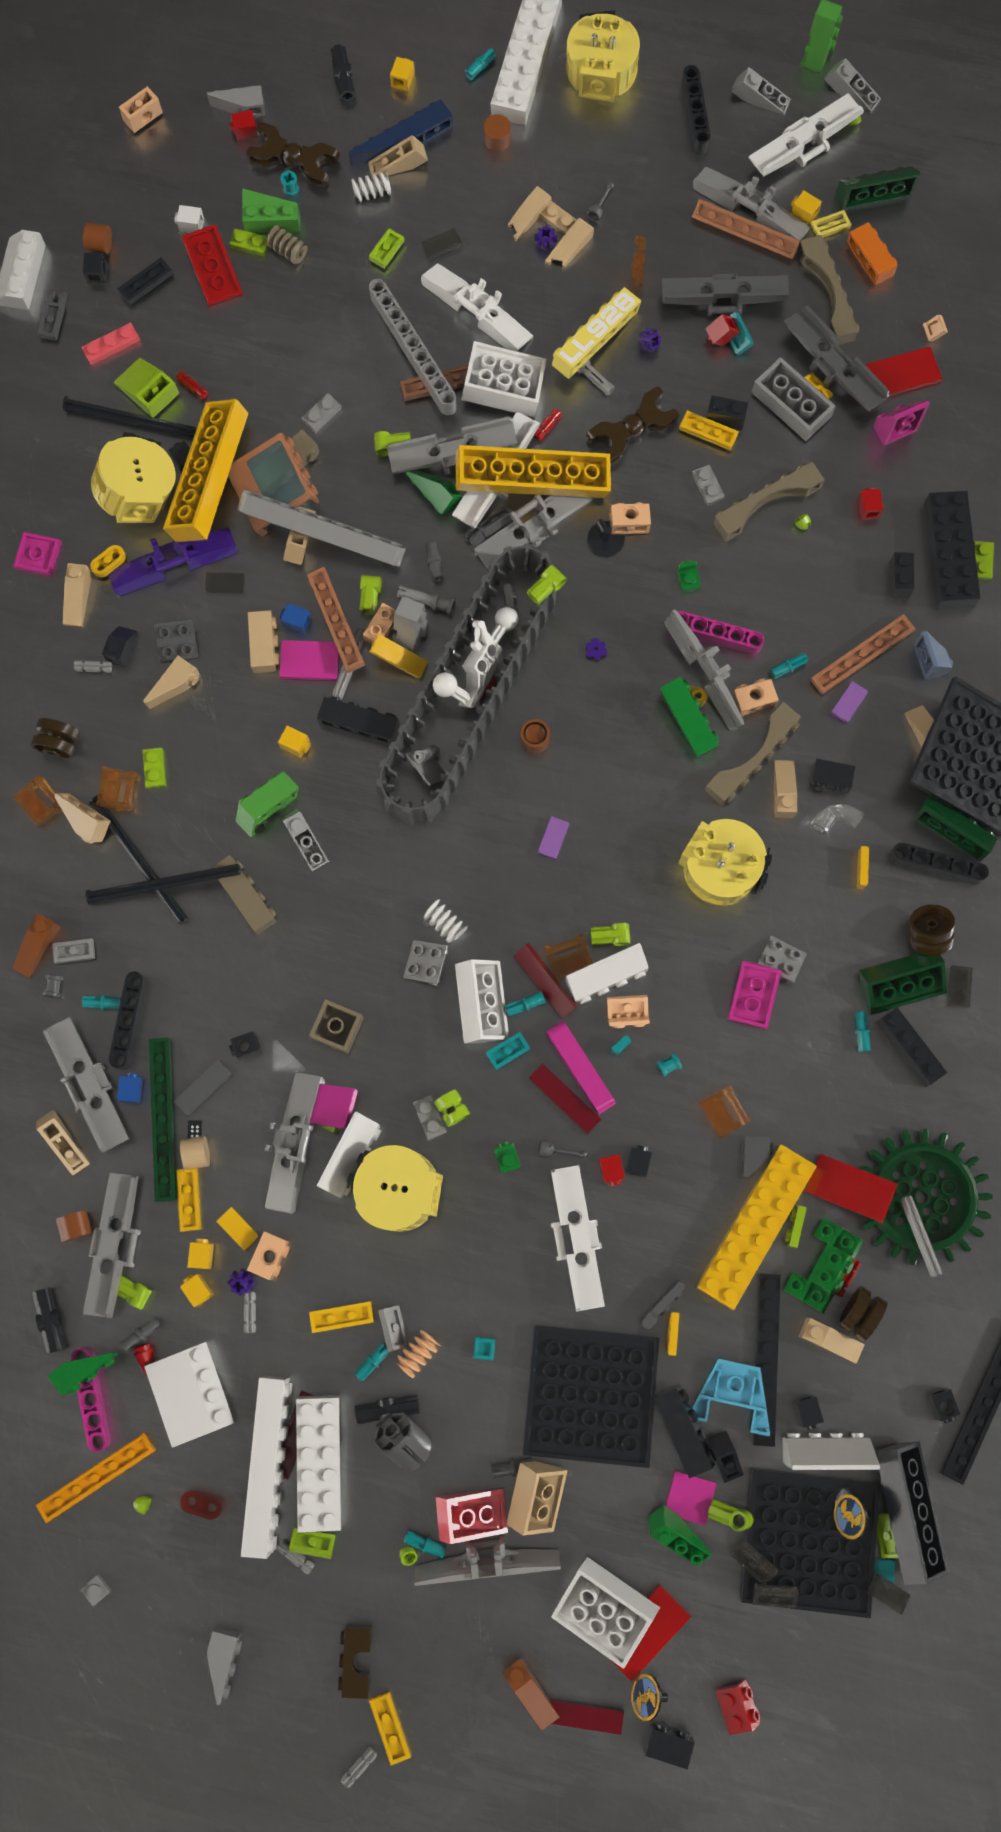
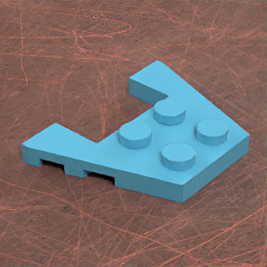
M718 1359L692 1407L697 1414L698 1421L707 1422L710 1401L713 1400L753 1409L754 1413L750 1432L770 1436L761 1367Z

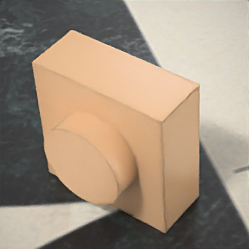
M938 314L923 324L928 341L933 342L948 333L942 315Z

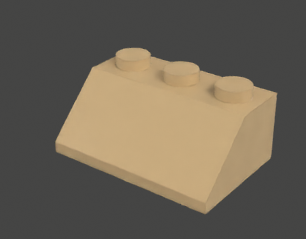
M536 1461L520 1463L506 1525L523 1536L554 1532L568 1470Z

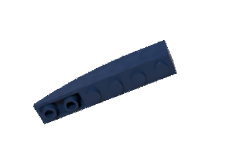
M441 99L433 102L407 119L399 121L393 127L387 128L377 136L369 138L363 144L353 147L349 151L351 165L368 163L411 135L424 144L452 128L453 115Z

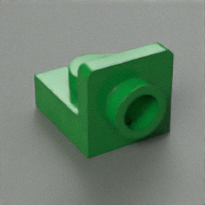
M687 560L678 565L677 575L682 593L701 589L697 561L691 562V560Z
M506 1141L497 1144L498 1148L494 1149L501 1174L521 1168L514 1143L509 1144Z

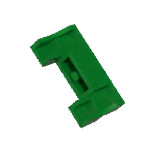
M825 1218L822 1219L813 1236L827 1245L808 1280L793 1272L783 1289L789 1295L822 1314L825 1313L835 1293L841 1290L843 1286L842 1280L846 1273L849 1274L854 1265L853 1260L864 1242L861 1238Z

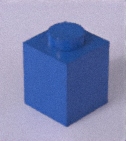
M288 603L286 609H282L280 619L283 627L304 635L310 623L311 615L310 611Z
M126 1073V1076H120L117 1101L141 1104L144 1079L139 1078V1074Z

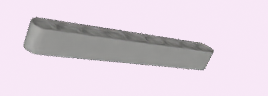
M373 279L369 283L371 301L440 411L445 415L454 414L457 410L454 391L385 282L381 279Z
M242 491L237 508L242 513L394 566L401 565L406 546L252 491Z

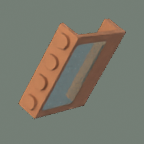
M280 432L232 463L228 477L239 500L242 491L248 490L295 507H299L310 499L316 504L319 502L316 496L318 491L310 483L309 479L311 477L308 471L302 467V458L297 452L295 453L293 449L295 444L289 436L286 437ZM247 515L256 533L262 537L269 533L266 527L271 524L270 522Z

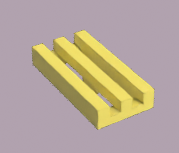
M841 210L811 221L810 227L813 228V234L816 236L822 235L823 238L850 229L851 223L845 210ZM829 222L827 225H824V226H821V227H817V226H819V225H822V224H825V223Z

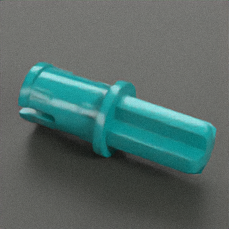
M492 48L488 49L481 57H476L473 64L465 69V74L470 80H473L482 70H486V66L496 57Z
M802 653L789 660L786 658L784 662L770 668L772 677L777 679L789 672L793 673V669L809 661L805 653Z
M540 991L528 997L522 996V999L505 1005L508 1016H512L525 1010L528 1012L530 1008L545 1004L546 1002Z
M104 994L102 996L85 995L82 998V1006L86 1008H100L103 1011L104 1009H119L121 997H106Z
M856 1012L857 1031H855V1034H857L858 1052L871 1051L869 1035L871 1030H869L867 1012Z
M381 1343L370 1356H366L367 1360L355 1371V1376L360 1381H364L376 1367L379 1368L378 1365L391 1351L388 1352L387 1347Z
M408 1531L404 1538L405 1544L422 1550L421 1553L424 1554L426 1552L441 1560L443 1559L447 1546L430 1540L429 1536L425 1538Z

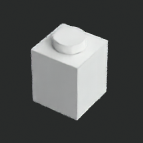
M179 205V210L175 213L174 220L179 232L192 233L202 229L204 216L201 208Z

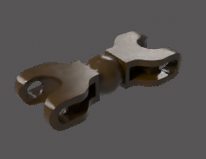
M263 122L258 124L256 128L257 133L266 143L261 147L250 146L248 148L246 157L250 162L262 167H269L275 163L282 165L285 163L289 167L298 166L299 171L306 174L311 184L324 188L328 186L330 182L326 172L319 168L324 163L335 164L338 162L340 153L336 148L325 143H317L311 147L303 145L301 148L297 143L288 144L287 139L280 136L275 126Z
M657 386L644 394L640 408L636 410L635 414L627 415L622 422L621 420L617 423L600 422L587 432L585 438L590 444L597 441H605L609 445L610 449L605 453L610 454L611 465L621 459L625 445L629 443L630 438H637L643 431L646 432L649 429L664 431L678 420L680 414L676 409L663 412L656 408L655 404L661 399L663 390Z

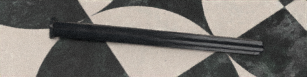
M65 396L63 399V411L72 410L193 438L197 427L71 400L68 396Z
M101 794L94 796L88 804L90 806L93 805L99 814L111 821L108 827L147 881L158 879L159 877L103 802V796ZM167 889L155 891L180 925L184 924L188 917Z
M238 864L95 891L88 889L85 892L88 905H92L93 902L241 874V867Z

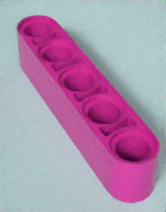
M678 611L700 641L752 655L758 654L763 646L764 637L757 631ZM699 625V626H701L703 629H702V630H696V629L694 628V626ZM718 630L721 632V635H714L712 631ZM736 635L740 640L735 641L731 636ZM750 641H757L759 645L753 646Z
M562 1020L546 1030L549 1039L598 1115L616 1104L614 1098L565 1022Z
M81 1347L72 1352L71 1361L79 1360L78 1356L81 1351L86 1353L87 1358L94 1357L95 1355L91 1348ZM97 1376L88 1384L83 1382L80 1385L81 1389L77 1392L87 1445L94 1452L106 1449L111 1442L99 1376ZM89 1393L95 1397V1402L92 1405L87 1402V1395ZM93 1414L99 1418L97 1426L91 1423V1416ZM97 1435L103 1438V1445L101 1447L95 1444Z

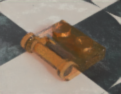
M638 235L635 237L634 242L636 249L632 259V278H635V286H642L646 238L643 235Z
M102 767L96 805L127 812L132 811L133 804L131 802L137 773ZM121 779L127 780L124 802L118 801Z
M41 775L37 776L13 796L39 827L55 813L62 810L54 797L55 793L47 786L45 779ZM36 788H40L53 803L51 807L48 808L34 792Z
M582 934L557 945L544 947L557 980L593 964ZM578 945L581 950L558 958L554 956L555 953Z
M732 1085L699 1103L719 1139L752 1121L749 1115L745 1114L733 1093ZM725 1095L740 1119L736 1123L721 1099Z

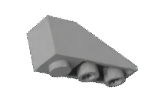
M846 58L834 65L824 78L836 93L841 96L849 93L859 106L870 113L881 100L879 95Z
M750 67L737 77L731 91L746 103L782 115L785 114L791 100Z
M261 85L207 92L210 107L229 113L252 110L254 117L266 116Z
M298 808L280 817L311 871L329 862Z
M218 1627L212 1631L207 1658L216 1704L220 1705L224 1699L228 1698L231 1686L227 1684L229 1677H233L237 1663H233L235 1654L239 1655L242 1641L239 1640L241 1633Z

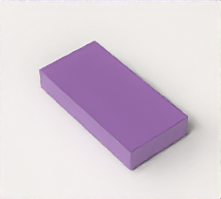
M852 681L831 714L847 724L869 691Z
M551 816L538 854L556 860L570 823Z

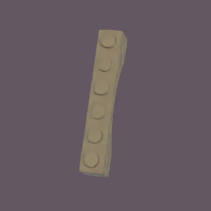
M822 235L800 240L798 253L803 267L813 272L823 282L830 294L832 319L829 328L839 338L837 343L842 345L855 341L859 332V325L857 321H854L852 307L848 305L846 300L847 294L845 289L841 287L840 275L835 271L834 260L828 253L827 242L823 240Z
M813 462L807 465L804 463L793 473L790 474L788 472L775 483L772 481L759 492L756 490L743 501L740 499L727 510L722 509L717 512L713 524L726 542L742 533L748 518L764 503L784 496L806 497L822 488L825 479Z
M782 702L768 720L766 739L758 753L739 767L719 771L706 785L704 791L722 806L726 801L730 803L737 795L734 792L738 788L743 789L749 782L747 778L751 774L755 775L762 768L760 764L764 759L768 761L775 752L773 750L777 745L781 747L788 739L785 736L789 732L793 734L800 726L798 722L801 716L786 703Z

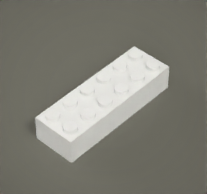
M339 1395L297 1396L298 1532L340 1531Z

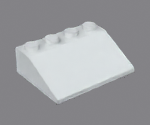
M474 341L461 400L514 413L518 411L523 415L534 417L539 402L547 359Z
M206 1342L144 1366L172 1448L234 1423Z
M832 1432L830 1436H821V1433H809V1437H800V1433H787V1437H782L783 1463L792 1470L880 1469L871 1439L864 1436V1433L852 1432L851 1436H843V1433Z
M587 1557L574 1576L551 1618L624 1669L660 1607Z

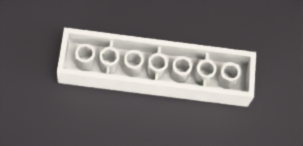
M522 0L491 100V116L495 114L503 115L511 123L526 126L561 10L562 0Z
M265 1375L259 1378L241 1557L267 1559L277 1547V1536H274L276 1527L279 1526L280 1514H276L282 1499V1492L278 1491L280 1483H283L284 1470L280 1469L281 1463L285 1461L286 1448H282V1444L288 1436V1426H285V1421L290 1415V1404H287L288 1397L292 1394L293 1386L289 1382L290 1377Z

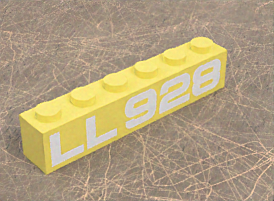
M625 287L620 292H615L610 302H605L597 314L591 315L586 325L582 324L573 337H568L562 348L558 347L554 351L552 366L569 379L638 312L641 300Z

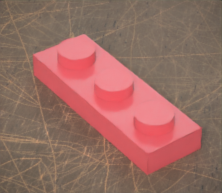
M128 323L81 348L90 365H93L139 342L140 338L133 325Z

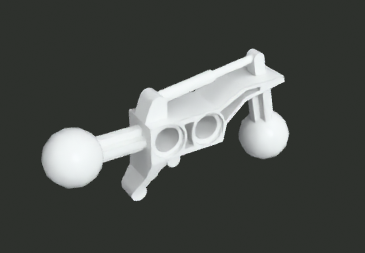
M510 607L499 609L495 615L496 626L491 634L487 632L484 621H473L475 638L474 642L470 644L472 651L462 665L466 672V688L463 690L458 687L457 680L452 674L447 672L440 673L433 680V689L438 696L444 698L452 696L460 701L458 704L460 707L477 708V706H480L479 701L486 686L489 684L498 663L503 661L501 653L503 649L498 643L505 632L514 630L518 625L519 617L516 610Z

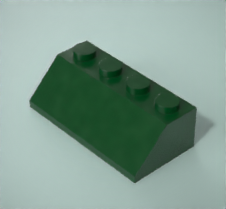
M911 166L898 167L894 170H882L878 173L863 174L858 177H847L839 180L836 192L841 210L912 197L920 171Z
M931 795L925 800L914 816V819L979 862L991 853L998 839L990 830L978 826L975 820L961 815V812L949 807Z
M917 953L859 970L861 988L871 1015L947 993L945 961L941 955L927 956Z

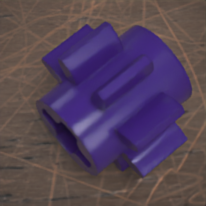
M547 225L538 228V234H534L537 248L541 247L544 251L554 248V242H557L555 229H551Z
M646 327L645 331L639 333L638 343L642 345L641 350L654 352V349L660 346L661 336L657 334V329Z
M243 1268L239 1272L234 1270L227 1282L231 1287V1292L239 1294V1296L244 1291L249 1294L252 1289L251 1286L255 1283L251 1276L252 1273Z

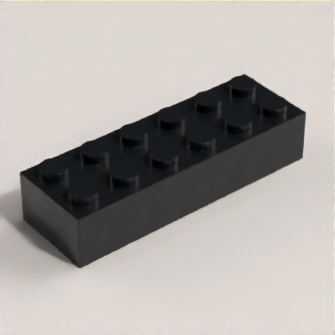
M968 491L929 493L924 506L936 609L975 607L981 597Z
M920 1441L897 1443L875 1451L880 1464L881 1485L884 1490L886 1508L889 1513L890 1527L894 1536L895 1550L898 1554L900 1573L903 1577L904 1585H926L949 1574Z

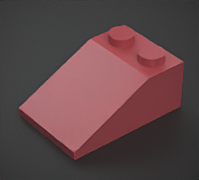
M503 1488L436 1496L439 1541L454 1544L508 1533Z

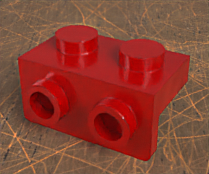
M746 1679L741 1680L736 1685L719 1687L716 1690L729 1735L751 1732L760 1724V1714L755 1707L752 1689L748 1686Z

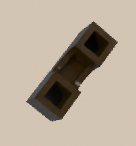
M347 1624L345 1631H341L340 1645H344V1654H340L339 1668H343V1676L339 1677L338 1691H342L341 1698L368 1699L370 1671L358 1669L354 1663V1656L360 1652H370L372 1646V1625Z

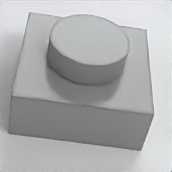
M99 1574L80 1589L93 1607L112 1591Z

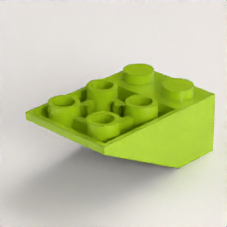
M142 358L137 359L113 382L153 418L179 394L177 386L171 378Z

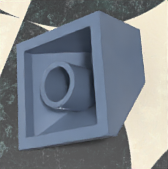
M922 631L914 644V648L925 679L929 680L947 675L953 667L951 656H948L946 649L927 631Z

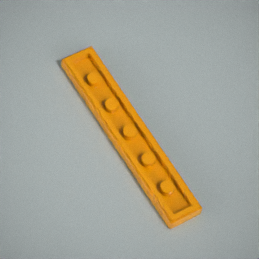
M144 1432L35 1506L45 1523H48L156 1451L146 1432Z

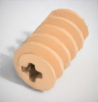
M423 1330L420 1331L422 1338L414 1337L416 1345L409 1343L411 1351L404 1349L405 1357L397 1356L400 1362L398 1366L411 1378L415 1377L412 1370L417 1372L421 1370L418 1364L426 1365L424 1357L431 1359L430 1351L435 1353L438 1351L435 1345L441 1346L431 1335Z

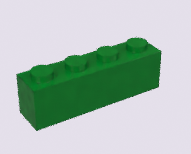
M679 677L661 687L659 691L693 753L698 758L718 747L717 742L720 740L716 732H711L708 725L710 722L706 714H701L698 709L701 707L696 697L692 698L689 692L691 690L689 683L686 679L682 680Z

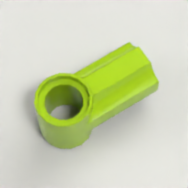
M387 431L376 432L374 434L376 455L388 456V446L411 440L410 432L390 434Z
M551 565L527 591V594L534 603L539 605L553 591H558L565 584L567 578L556 567Z
M361 576L360 612L369 615L376 613L382 577Z
M616 923L607 927L590 928L592 946L607 944L625 946L631 944L628 923Z
M121 1275L117 1295L126 1299V1302L142 1310L152 1290L138 1282L134 1283Z
M713 1499L708 1510V1518L730 1526L735 1531H743L752 1526L753 1516L749 1511L741 1510ZM739 1515H742L745 1519L744 1526L738 1523L737 1518Z

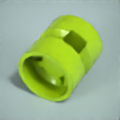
M456 1089L434 1101L438 1111L444 1113L442 1118L448 1127L470 1115L466 1105L460 1103L462 1098ZM455 1107L456 1111L451 1112L450 1109Z

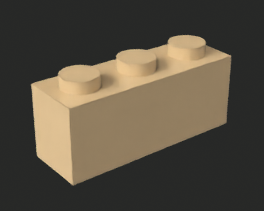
M271 610L248 612L251 669L253 673L277 672L276 665H279V654L275 652V647H278V636L274 635V629L277 628V618L273 617Z

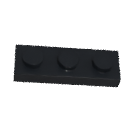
M160 257L117 288V290L130 306L173 275V271Z

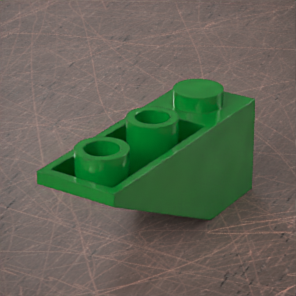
M421 470L406 472L410 481L420 489L422 495L433 504L435 510L440 514L453 512L464 496L459 490H456V486L451 481Z
M114 1352L64 1362L47 1377L62 1397L68 1394L71 1397L81 1389L80 1385L83 1382L87 1381L89 1383L96 1378L98 1370L102 1367L106 1369L115 1362L113 1358L118 1353Z
M662 1505L649 1516L650 1536L696 1567L712 1556V1553L684 1520L665 1505Z

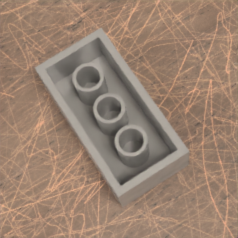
M781 357L754 382L752 393L805 441L832 417L836 407Z

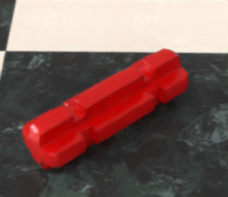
M180 371L176 375L177 381L184 384L193 394H197V397L201 400L208 396V391L204 387H200V384L190 376H187L185 372Z
M553 409L550 413L551 415H548L540 424V428L537 429L533 436L536 440L541 441L545 437L544 435L556 424L555 422L561 418L562 413L558 409Z
M853 1260L854 1265L849 1274L846 1273L844 1276L841 1290L835 1293L838 1297H843L846 1292L845 1288L849 1287L856 1274L855 1271H858L861 1265L858 1260Z

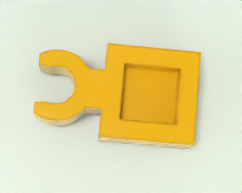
M812 372L804 377L830 400L833 393L824 387L825 385Z

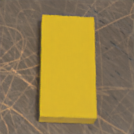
M861 846L857 853L856 889H864L868 885V846Z
M230 1207L216 1221L244 1251L260 1237L233 1207Z
M678 1312L669 1313L666 1353L676 1356Z

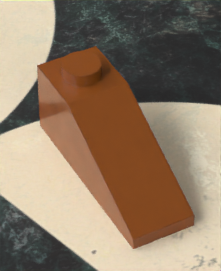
M37 913L26 932L12 969L30 978L61 927Z
M519 1659L502 1672L514 1693L541 1731L559 1718L558 1713L524 1659Z

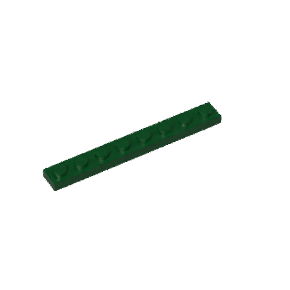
M169 1037L149 1039L155 1202L177 1201L171 1043Z

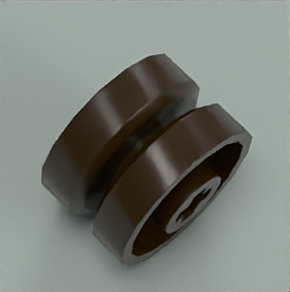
M39 718L35 728L39 734L33 736L30 746L36 751L52 757L72 759L76 749L72 743H77L80 735L79 729L58 720Z
M933 904L924 905L914 910L910 916V943L918 953L927 956H937L949 951L955 941V917L953 913L946 907Z
M860 1286L845 1305L839 1317L838 1325L847 1331L854 1328V1336L862 1341H866L882 1320L888 1302L879 1296L871 1299V1291Z

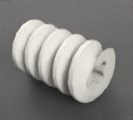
M387 171L386 177L382 172H379V178L372 174V180L366 175L365 182H363L361 177H358L357 183L354 179H351L355 199L357 197L360 202H362L363 196L368 201L370 194H372L374 199H376L377 193L383 197L384 191L387 192L388 196L391 195Z
M438 899L427 909L424 920H430V926L436 925L435 931H441V937L447 936L446 941L450 943L458 939L468 927L466 926L461 929L462 921L455 923L457 916L455 915L450 918L451 910L444 912L443 910L446 905L438 906L440 899Z

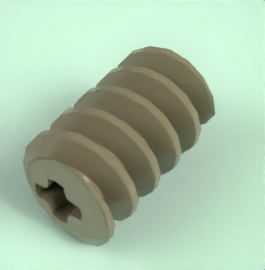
M275 225L268 235V247L295 265L304 259L308 246H303V241L299 240L297 242V237H292L291 233H286V230L280 229L279 225Z

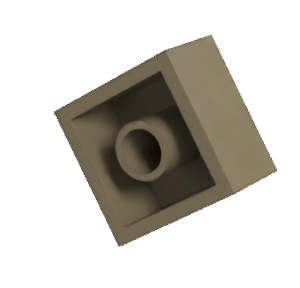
M325 999L309 1037L311 1040L348 1055L364 1017L360 1013Z

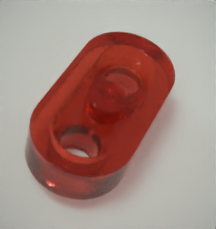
M196 1490L187 1491L180 1500L183 1511L208 1520L217 1518L223 1510V1505L219 1498ZM190 1497L195 1498V1505L189 1503ZM210 1504H214L216 1506L215 1511L209 1510Z

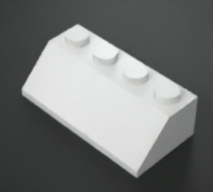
M21 230L9 237L0 271V306L22 310L30 309L46 246L39 232Z
M638 943L567 975L565 984L575 1003L585 1004L591 1001V997L596 994L598 996L610 992L609 988L614 986L620 988L628 984L627 980L635 978V980L646 976L645 972L648 971L649 967L641 944Z
M471 959L455 964L464 1043L479 1044L509 1039L500 961Z
M355 1111L317 1186L343 1199L344 1195L348 1196L352 1189L346 1188L348 1185L347 1178L352 1171H355L358 1165L356 1160L361 1152L364 1153L365 1150L372 1151L369 1147L372 1141H377L380 1136V1125Z

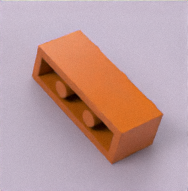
M868 222L850 231L846 243L874 285L876 286L893 277L898 266L897 261L888 252L886 244L878 237L876 229L872 228Z

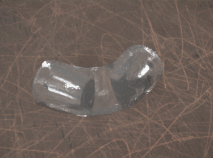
M835 803L823 808L810 824L817 832L824 835L828 834L836 823H844L855 830L864 817L865 812L849 804Z

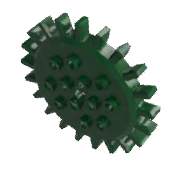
M924 1128L921 1129L919 1134L920 1143H912L908 1130L901 1131L904 1146L896 1148L890 1137L883 1139L884 1145L890 1153L883 1157L878 1151L872 1149L869 1151V1155L878 1162L875 1170L870 1169L868 1166L859 1167L861 1170L898 1184L883 1223L871 1219L865 1221L861 1227L865 1230L877 1225L882 1233L873 1242L875 1246L883 1244L887 1238L894 1242V1246L889 1253V1257L892 1259L899 1255L902 1247L908 1249V1265L916 1264L918 1251H921L902 1206L901 1199L903 1197L912 1196L933 1251L942 1250L947 1262L955 1261L954 1254L950 1249V1246L955 1243L964 1252L972 1250L970 1245L963 1239L967 1232L978 1238L983 1237L984 1233L972 1225L975 1217L982 1220L991 1219V1214L978 1210V1200L988 1201L993 1199V1194L978 1193L976 1186L977 1183L985 1182L989 1179L988 1174H979L973 1177L969 1170L970 1167L976 1165L980 1160L978 1156L969 1158L964 1163L958 1157L965 1147L963 1142L956 1144L951 1152L944 1148L947 1141V1133L943 1132L938 1136L936 1145L929 1144L928 1129ZM920 1162L926 1163L925 1169L920 1167ZM940 1170L945 1172L944 1178L939 1176ZM894 1171L899 1173L898 1179L893 1177ZM913 1180L918 1182L917 1188L912 1186ZM932 1189L937 1190V1196L931 1195ZM920 1191L927 1195V1200L923 1204L919 1203L916 1199V1195ZM951 1198L956 1199V1204L954 1206L950 1203ZM925 1207L929 1209V1215L923 1213ZM944 1216L949 1220L947 1224L942 1222ZM898 1217L902 1219V1225L896 1223Z

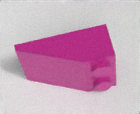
M929 401L910 403L906 406L900 405L892 412L880 414L873 427L882 444H889L916 432L930 405Z

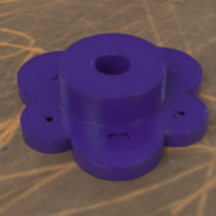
M593 638L591 643L586 644V656L589 658L593 657L595 660L600 659V656H605L607 654L605 642H600L598 638Z

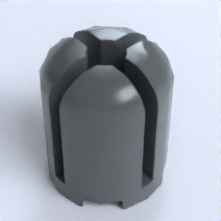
M402 1411L395 1414L389 1412L376 1424L378 1429L375 1433V1439L373 1438L374 1445L397 1466L404 1470H414L420 1467L421 1464L412 1455L413 1452L424 1462L428 1459L431 1451L430 1438Z

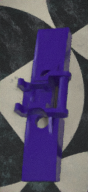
M229 527L210 532L207 540L175 542L173 540V542L159 546L156 538H153L150 541L154 552L120 565L109 574V578L114 592L121 596L165 580L162 571L187 562L190 570L236 554L237 547Z

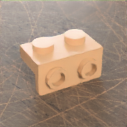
M647 995L607 997L609 1026H613V1028H623L625 1025L643 1027L645 1024L650 1023Z

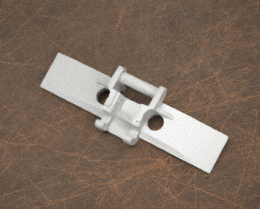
M847 93L810 118L803 117L787 127L780 137L754 152L748 158L763 177L794 159L801 167H804L807 161L821 152H828L830 145L826 139L863 114L864 110ZM821 124L825 128L823 130H818L815 126ZM811 142L812 145L818 144L817 147L803 155L805 144Z
M438 263L421 276L422 285L458 312L462 305L476 315V319L479 320L477 327L505 349L517 352L533 338L529 331L497 306L502 296L501 292L496 290L494 297L484 292L486 281L482 278L478 285L476 283L470 285ZM490 313L495 314L496 317H492Z
M517 411L512 420L518 444L507 448L526 449L540 423ZM467 491L452 516L476 528L496 496L506 500L508 493Z
M579 1165L550 1170L560 1221L550 1224L554 1230L558 1256L556 1258L557 1261L567 1260L576 1312L605 1307L595 1250L602 1249V1245L598 1238L597 1220L589 1221ZM571 1211H576L579 1214L580 1219L577 1223L568 1221V1214ZM565 1225L569 1227L573 1254L566 1255L561 1226ZM580 1252L585 1253L587 1256V1261L583 1265H579L575 1261V1256Z

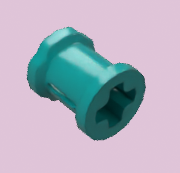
M292 171L283 172L280 177L283 184V192L287 196L297 194L299 186L296 183V174Z
M675 1052L662 1061H656L663 1077L677 1068L679 1070L682 1069L681 1062Z

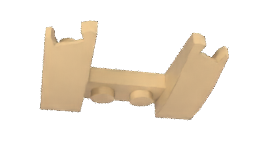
M538 186L527 197L508 223V227L514 226L517 232L514 235V239L517 242L539 218L561 233L563 238L547 257L545 263L551 265L552 260L562 261V268L569 264L590 241L594 233V228L581 218L576 220L552 202L551 196Z

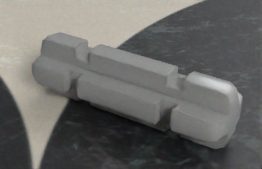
M82 660L74 661V669L77 672H83L84 670L86 672H112L113 666L110 661H103V663L85 660V662Z
M244 1292L245 1333H254L256 1331V1324H254V1321H256L255 1292H249V1294Z
M282 1540L276 1548L277 1551L281 1554L284 1553L288 1560L297 1567L300 1566L305 1574H309L314 1568V1563L309 1559L306 1560L303 1554L289 1552L290 1544L286 1540Z
M371 1747L367 1748L363 1756H360L352 1765L349 1773L346 1772L342 1777L341 1782L345 1787L350 1788L355 1779H358L368 1768L369 1763H372L377 1757V1753Z

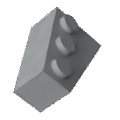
M402 596L394 616L393 629L397 630V635H393L392 640L414 654L422 637H426L429 629L424 604Z

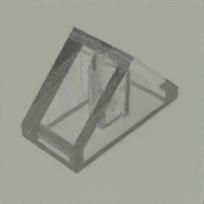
M277 1040L273 1042V1072L304 1073L307 1070Z

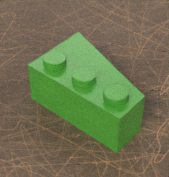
M821 0L810 30L809 44L805 47L806 53L800 66L818 73L821 72L829 52H833L836 46V39L840 28L837 27H840L843 15H841L843 6Z
M242 188V221L245 231L255 234L270 233L275 225H279L280 229L286 230V233L300 232L298 203Z
M284 771L279 775L274 774L265 785H259L251 795H246L240 799L235 821L252 837L255 834V828L261 823L266 825L269 822L267 819L276 811L279 813L297 797L299 787Z

